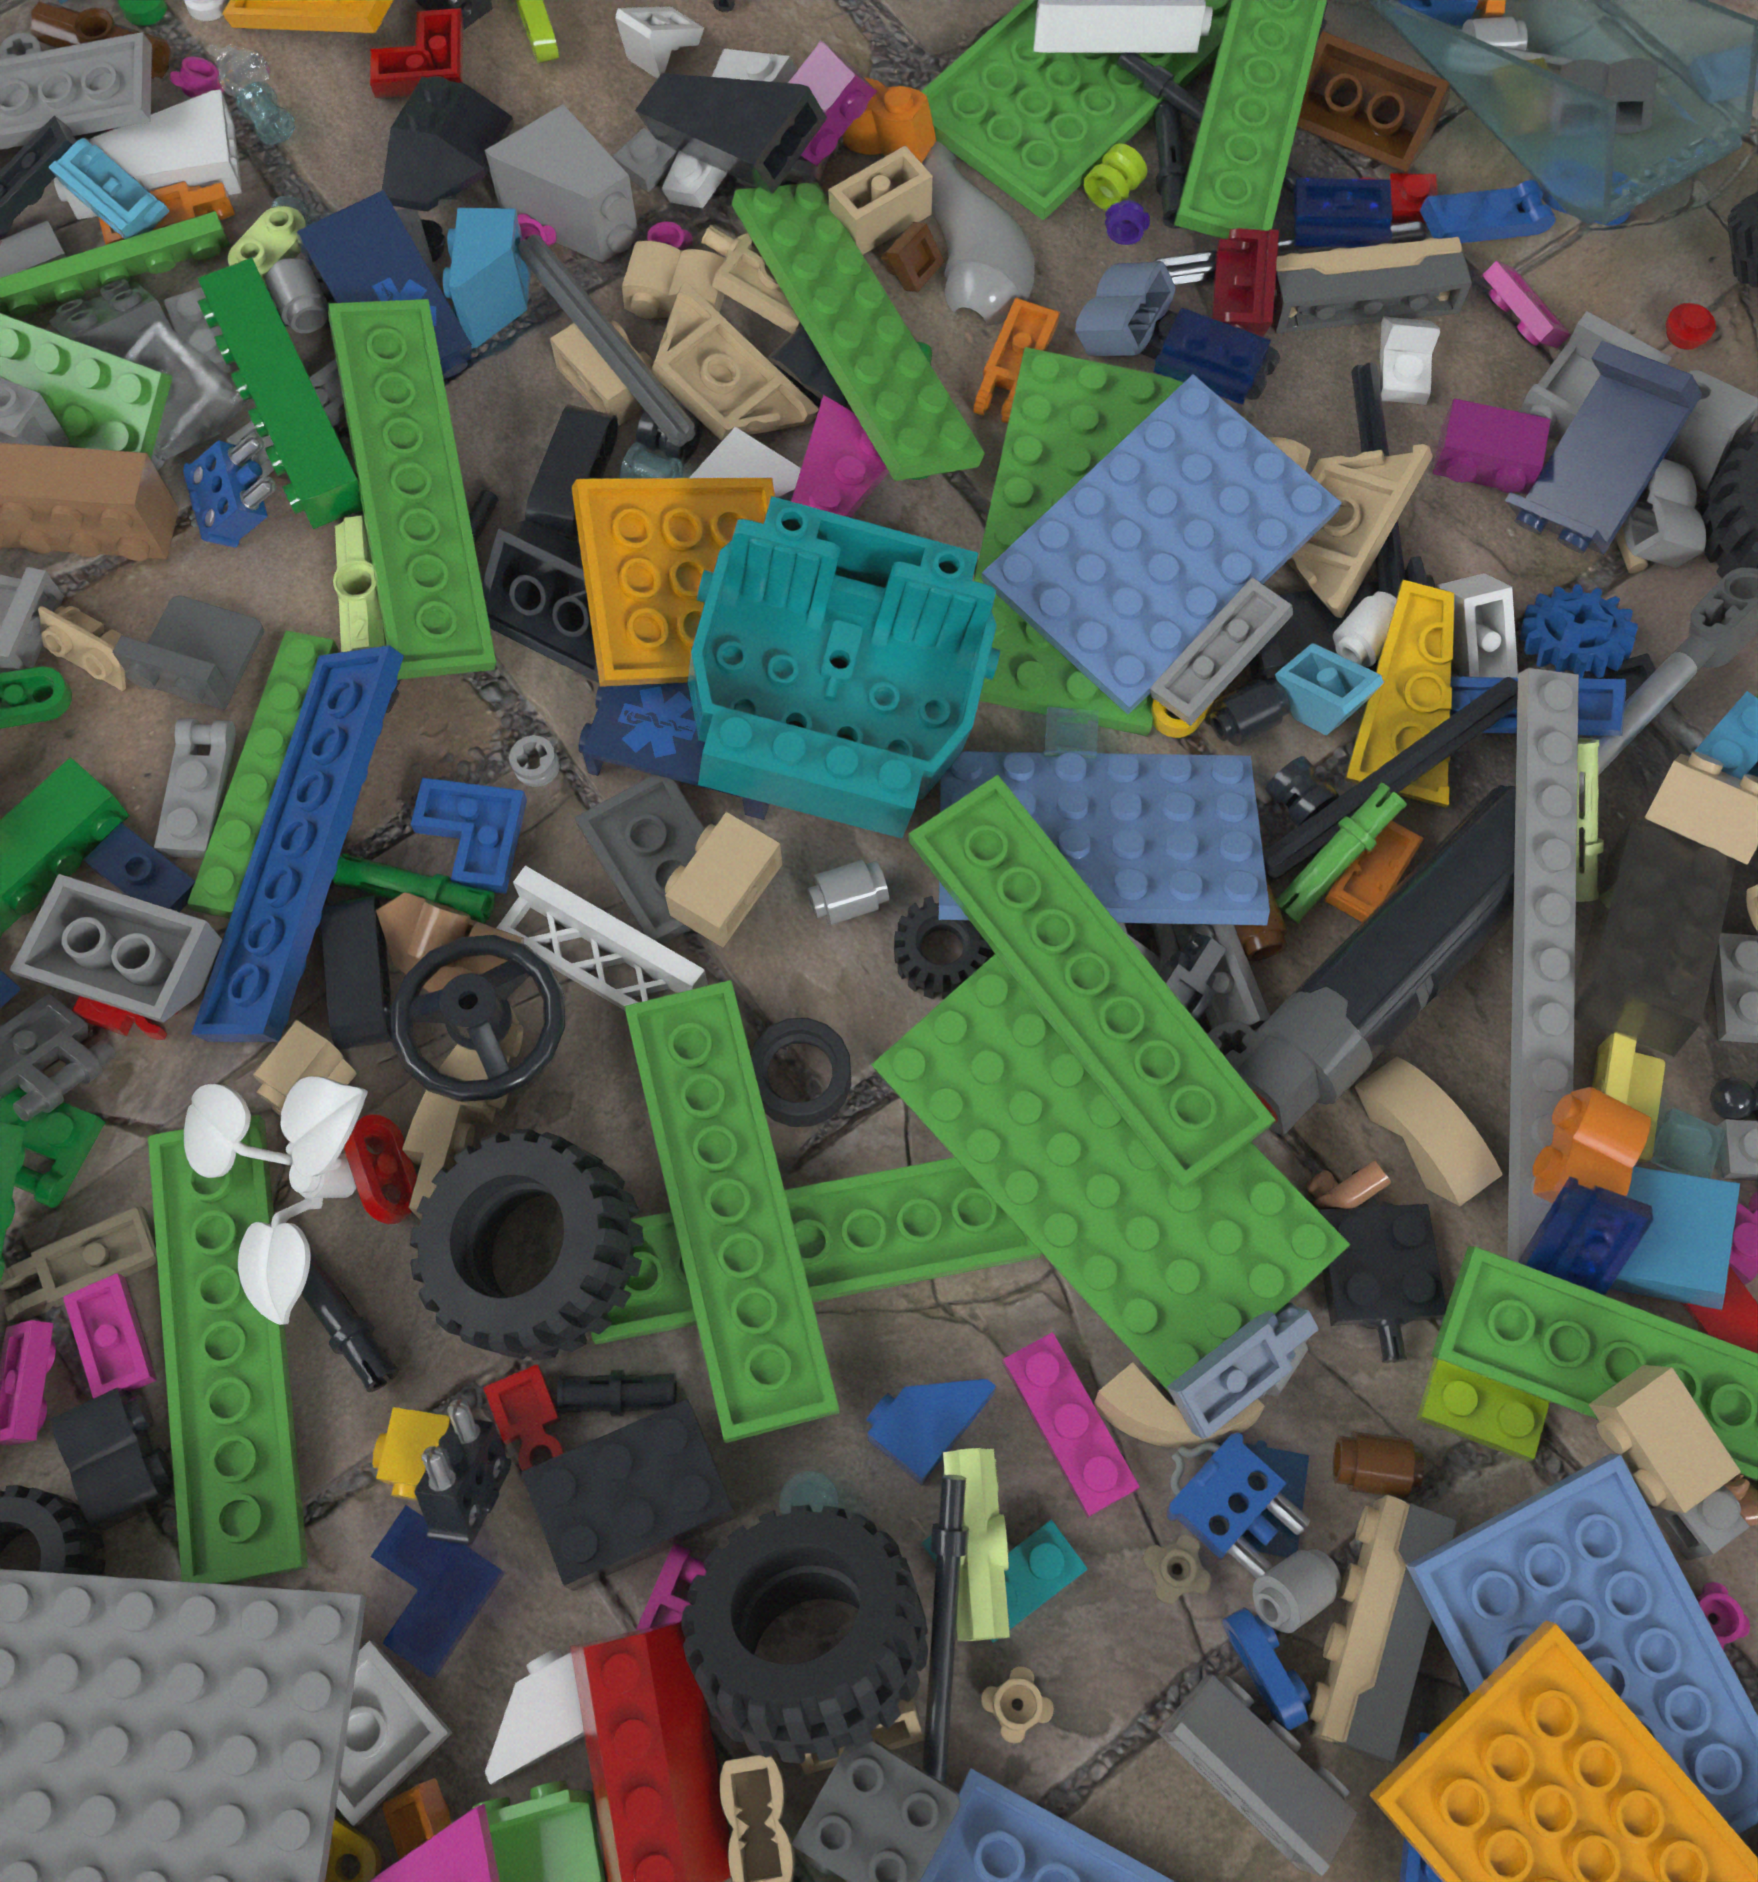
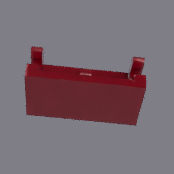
M1236 228L1229 230V239H1219L1216 252L1211 328L1236 338L1263 339L1273 322L1279 230L1269 229V231Z

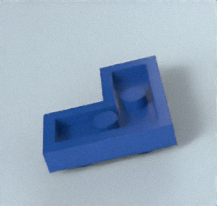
M422 778L411 826L415 833L460 839L451 876L452 882L472 888L506 894L527 797L523 790Z

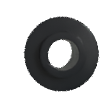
M1257 678L1214 701L1213 713L1210 714L1211 726L1219 739L1222 741L1228 740L1234 746H1239L1281 724L1283 717L1290 713L1289 698L1282 685L1276 679L1268 678L1262 680Z

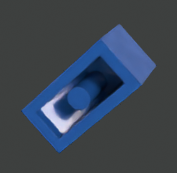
M988 1379L907 1386L903 1388L896 1398L887 1393L866 1419L873 1426L868 1432V1441L922 1486L943 1460V1452L951 1450L993 1397L996 1385Z

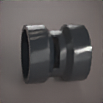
M644 411L637 427L636 442L639 446L652 452L661 450L665 453L667 459L679 465H685L692 458L699 445L703 429L702 422L686 414L694 423L695 436L691 441H687L683 446L678 447L671 443L649 414Z
M1300 756L1284 766L1269 781L1265 788V791L1276 803H1284L1289 809L1288 816L1297 827L1339 797V794L1328 782L1319 781L1315 776V767L1305 756Z

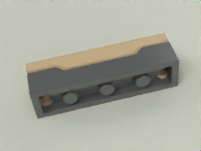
M1459 237L1429 238L1416 242L1383 243L1369 247L1336 248L1331 251L1304 254L1290 253L1284 256H1277L1273 308L1275 332L1285 333L1382 322L1383 316L1413 319L1459 314L1472 284L1464 253L1461 252L1462 246Z
M1389 1495L1374 1501L1373 1507L1368 1505L1364 1507L1356 1530V1540L1363 1542L1357 1565L1353 1563L1348 1565L1340 1587V1598L1347 1600L1341 1624L1337 1622L1332 1623L1324 1645L1323 1657L1331 1660L1325 1683L1316 1682L1310 1695L1312 1703L1307 1707L1308 1719L1314 1720L1310 1733L1311 1736L1327 1742H1334L1337 1746L1379 1762L1394 1763L1432 1616L1406 1565L1451 1541L1457 1520L1411 1503L1406 1504V1501Z

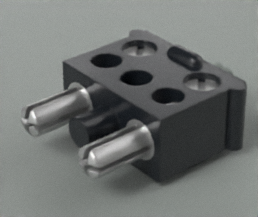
M458 1399L449 1404L450 1407H448L447 1411L451 1424L446 1433L439 1439V1446L437 1448L431 1446L424 1450L425 1454H422L426 1470L414 1493L429 1529L427 1533L429 1540L470 1546L473 1544L487 1515L493 1510L499 1498V1491L510 1471L512 1461L511 1458L506 1457L495 1422L473 1419L467 1401Z

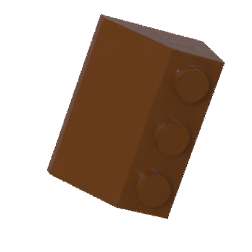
M1322 31L1316 44L1296 128L1407 174L1429 142L1450 98V82Z

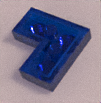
M405 1505L370 1557L418 1589V1591L382 1644L430 1678H436L506 1572L467 1545L429 1540L427 1538L429 1529L424 1516L412 1507Z

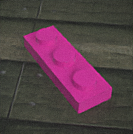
M1053 1332L1003 1358L1002 1364L1087 1518L1140 1488Z

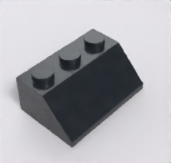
M529 519L498 528L482 583L490 629L599 683L580 544Z

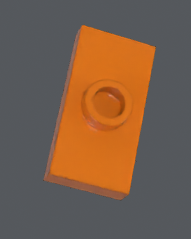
M1391 820L1374 839L1377 845L1370 852L1364 850L1337 879L1324 901L1363 922L1394 890L1424 838Z

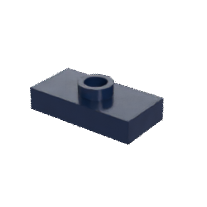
M120 823L84 859L92 870L122 894L180 912L187 905L195 884V880L123 823Z

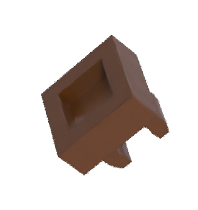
M913 222L895 240V243L888 251L881 256L888 273L897 275L904 290L918 292L945 262L927 223Z

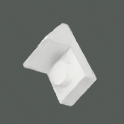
M672 7L618 8L615 16L628 59L657 79L661 73H665L671 51L679 50L680 46L699 45L704 30L702 26Z
M1383 316L1381 322L1379 370L1382 401L1427 404L1431 394L1432 352L1440 335V328L1433 322Z

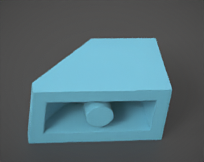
M1314 643L1310 644L1275 674L1277 681L1282 685L1289 698L1290 711L1293 718L1326 736L1363 706L1384 683L1380 674Z

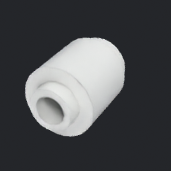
M1377 592L1373 596L1365 597L1333 634L1337 654L1363 667L1374 665L1380 658L1397 598L1386 592Z

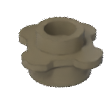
M1181 1535L1174 1544L1165 1547L1151 1545L1144 1552L1143 1563L1145 1567L1151 1570V1576L1156 1585L1154 1594L1164 1604H1173L1180 1595L1191 1591L1197 1594L1205 1593L1211 1585V1575L1202 1568L1198 1557L1199 1542L1191 1535ZM1178 1563L1182 1566L1183 1571L1180 1575H1175L1172 1572L1173 1564Z

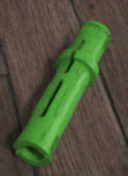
M1380 783L1374 793L1351 818L1345 816L1338 823L1341 829L1278 898H1275L1278 908L1283 913L1288 914L1289 918L1295 923L1299 924L1302 921L1301 919L1364 850L1370 852L1377 845L1374 839L1398 812L1407 806L1406 802L1397 793L1393 792L1391 794L1389 792L1391 789L1387 785Z

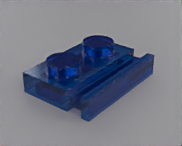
M1296 178L1294 186L1295 246L1369 247L1391 243L1393 236L1391 230V180Z
M1181 307L1164 342L1163 349L1156 358L1153 372L1171 377L1183 383L1194 374L1219 397L1244 405L1250 388H1252L1267 356L1271 340Z
M1569 1176L1520 1256L1519 1263L1605 1296L1654 1221L1652 1206L1596 1185L1593 1189L1579 1185L1577 1178Z

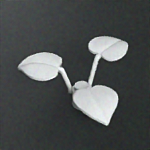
M309 1076L302 1078L294 1084L286 1096L281 1113V1129L284 1136L290 1141L286 1147L287 1154L251 1147L241 1142L250 1126L251 1114L242 1096L228 1086L208 1084L199 1087L191 1098L192 1104L188 1107L186 1114L184 1148L187 1160L195 1172L207 1178L221 1177L232 1168L237 1152L246 1157L290 1165V1184L296 1192L305 1197V1200L275 1213L271 1225L265 1222L251 1224L242 1239L239 1249L238 1272L246 1296L263 1316L280 1325L289 1323L291 1310L306 1284L311 1256L305 1234L297 1225L286 1223L287 1220L306 1210L320 1209L323 1204V1198H347L357 1188L346 1154L341 1152L357 1122L368 1091L325 1077Z

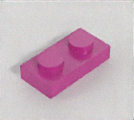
M1495 261L1482 275L1493 287L1488 292L1490 298L1503 311L1508 313L1512 309L1521 320L1517 325L1518 330L1530 343L1535 346L1543 343L1558 348L1572 335L1514 268Z
M119 1273L113 1274L63 1297L93 1399L116 1387L131 1392L157 1381L124 1276Z
M30 1320L6 1327L0 1363V1445L11 1446L36 1441L37 1432L45 1422L47 1402L43 1398L46 1374L53 1365L56 1353L55 1343L51 1340L54 1323Z

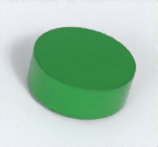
M118 0L126 20L138 26H147L158 22L167 11L165 0Z

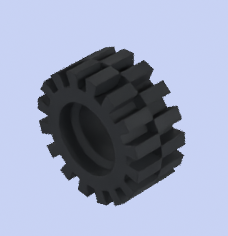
M933 896L924 898V904L921 908L915 902L908 908V916L902 915L898 921V931H895L894 960L898 964V974L901 979L908 978V987L914 992L919 987L923 988L924 997L933 999L934 992H941L942 1000H944L989 960L990 946L971 921L939 920V903H934ZM940 930L955 934L963 946L960 957L954 962L944 965L928 960L921 949V944L925 937L932 932Z

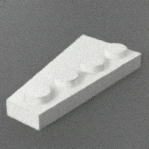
M724 49L712 77L788 83L797 72V68L790 56ZM678 151L662 191L670 203L704 208L727 172L682 151Z

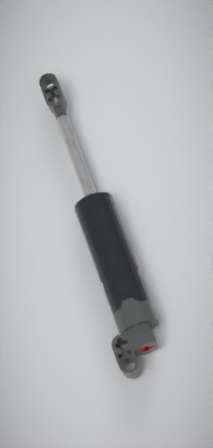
M1745 567L1730 571L1694 607L1690 617L1688 638L1625 702L1622 736L1593 735L1591 737L1599 740L1598 775L1702 667L1716 668L1727 664L1758 633V569ZM1584 772L1579 773V795L1584 791ZM1499 785L1497 788L1492 789L1255 1032L1249 1025L1240 1021H1228L1219 1024L1207 1034L1274 1117L1275 1122L1268 1129L1285 1135L1315 1102L1325 1105L1334 1104L1413 1022L1429 1002L1452 981L1514 915L1516 786Z

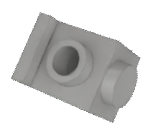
M1724 1485L1686 1513L1654 1506L1649 1509L1687 1561L1714 1555L1750 1527L1740 1515L1741 1506L1737 1498Z

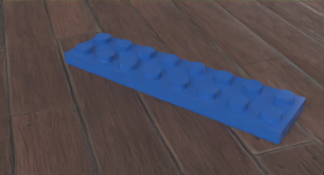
M390 645L321 655L318 658L191 1033L207 1042L280 1041L283 1029L289 1020V1011L299 980L305 970V961L315 930L321 921V911L331 880L337 871L340 852L347 831L352 825L353 812L361 787L368 775V766L377 738L383 728V719L391 694L397 685V676L404 655Z

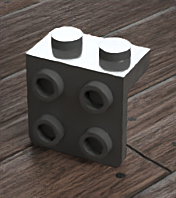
M119 279L110 282L100 289L102 295L87 302H84L83 299L67 302L56 310L58 315L50 319L53 329L58 334L148 367L156 366L183 353L157 299L136 281L127 282L126 279Z
M175 596L169 601L148 643L121 635L112 653L126 671L125 676L136 685L146 689H157L177 695L191 703H202L226 710L264 634V628L256 618L185 596Z
M875 1739L858 1750L851 1743L845 1746L791 1845L800 1850L804 1860L817 1870L828 1875H834L835 1873L848 1882H920L959 1810L960 1796L954 1789Z

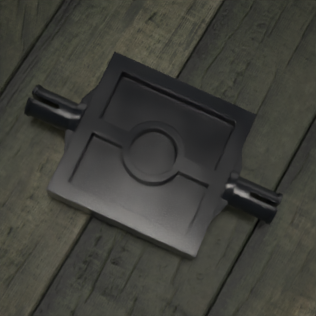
M1376 1193L1354 1208L1320 1209L1319 1213L1350 1244L1342 1254L1322 1271L1330 1325L1359 1324L1371 1329H1378L1383 1358L1382 1363L1406 1361L1407 1356L1405 1354L1401 1327L1412 1321L1441 1319L1445 1316L1447 1310L1428 1204L1393 1205L1381 1202L1379 1194Z

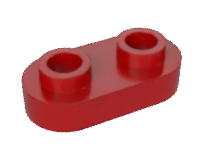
M370 1114L356 1122L344 1146V1151L366 1212L381 1223L397 1224L405 1220L412 1213L409 1206L417 1175L412 1160L402 1150L405 1140L399 1127L387 1117ZM366 1145L373 1150L374 1154L368 1151Z

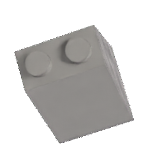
M564 104L485 150L499 208L516 209L517 215L527 214L542 226H551L557 235L555 243L602 263L615 254L626 251L633 243L639 240L629 175Z

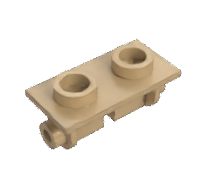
M43 606L38 608L43 647L47 648L55 656L63 657L86 670L94 678L104 680L121 691L126 689L125 670L112 653L122 634L111 629L99 638L98 636L105 632L104 624L84 614L74 606H60L54 612Z

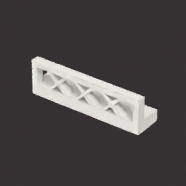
M524 866L513 881L519 897L497 926V929L523 937L524 944L549 963L553 969L624 1011V1006L639 1003L631 997L641 995L643 1002L648 1000L647 994L671 989L676 993L708 986L705 969L531 868ZM532 908L547 917L550 933L528 938L514 929L527 911ZM555 922L566 929L557 931ZM582 937L592 945L594 959L571 963L562 958L559 942ZM553 944L554 953L543 946ZM599 948L611 955L601 957ZM626 963L635 968L639 984L615 989L606 984L603 968ZM597 969L598 978L589 974L587 971ZM643 974L655 981L645 983Z

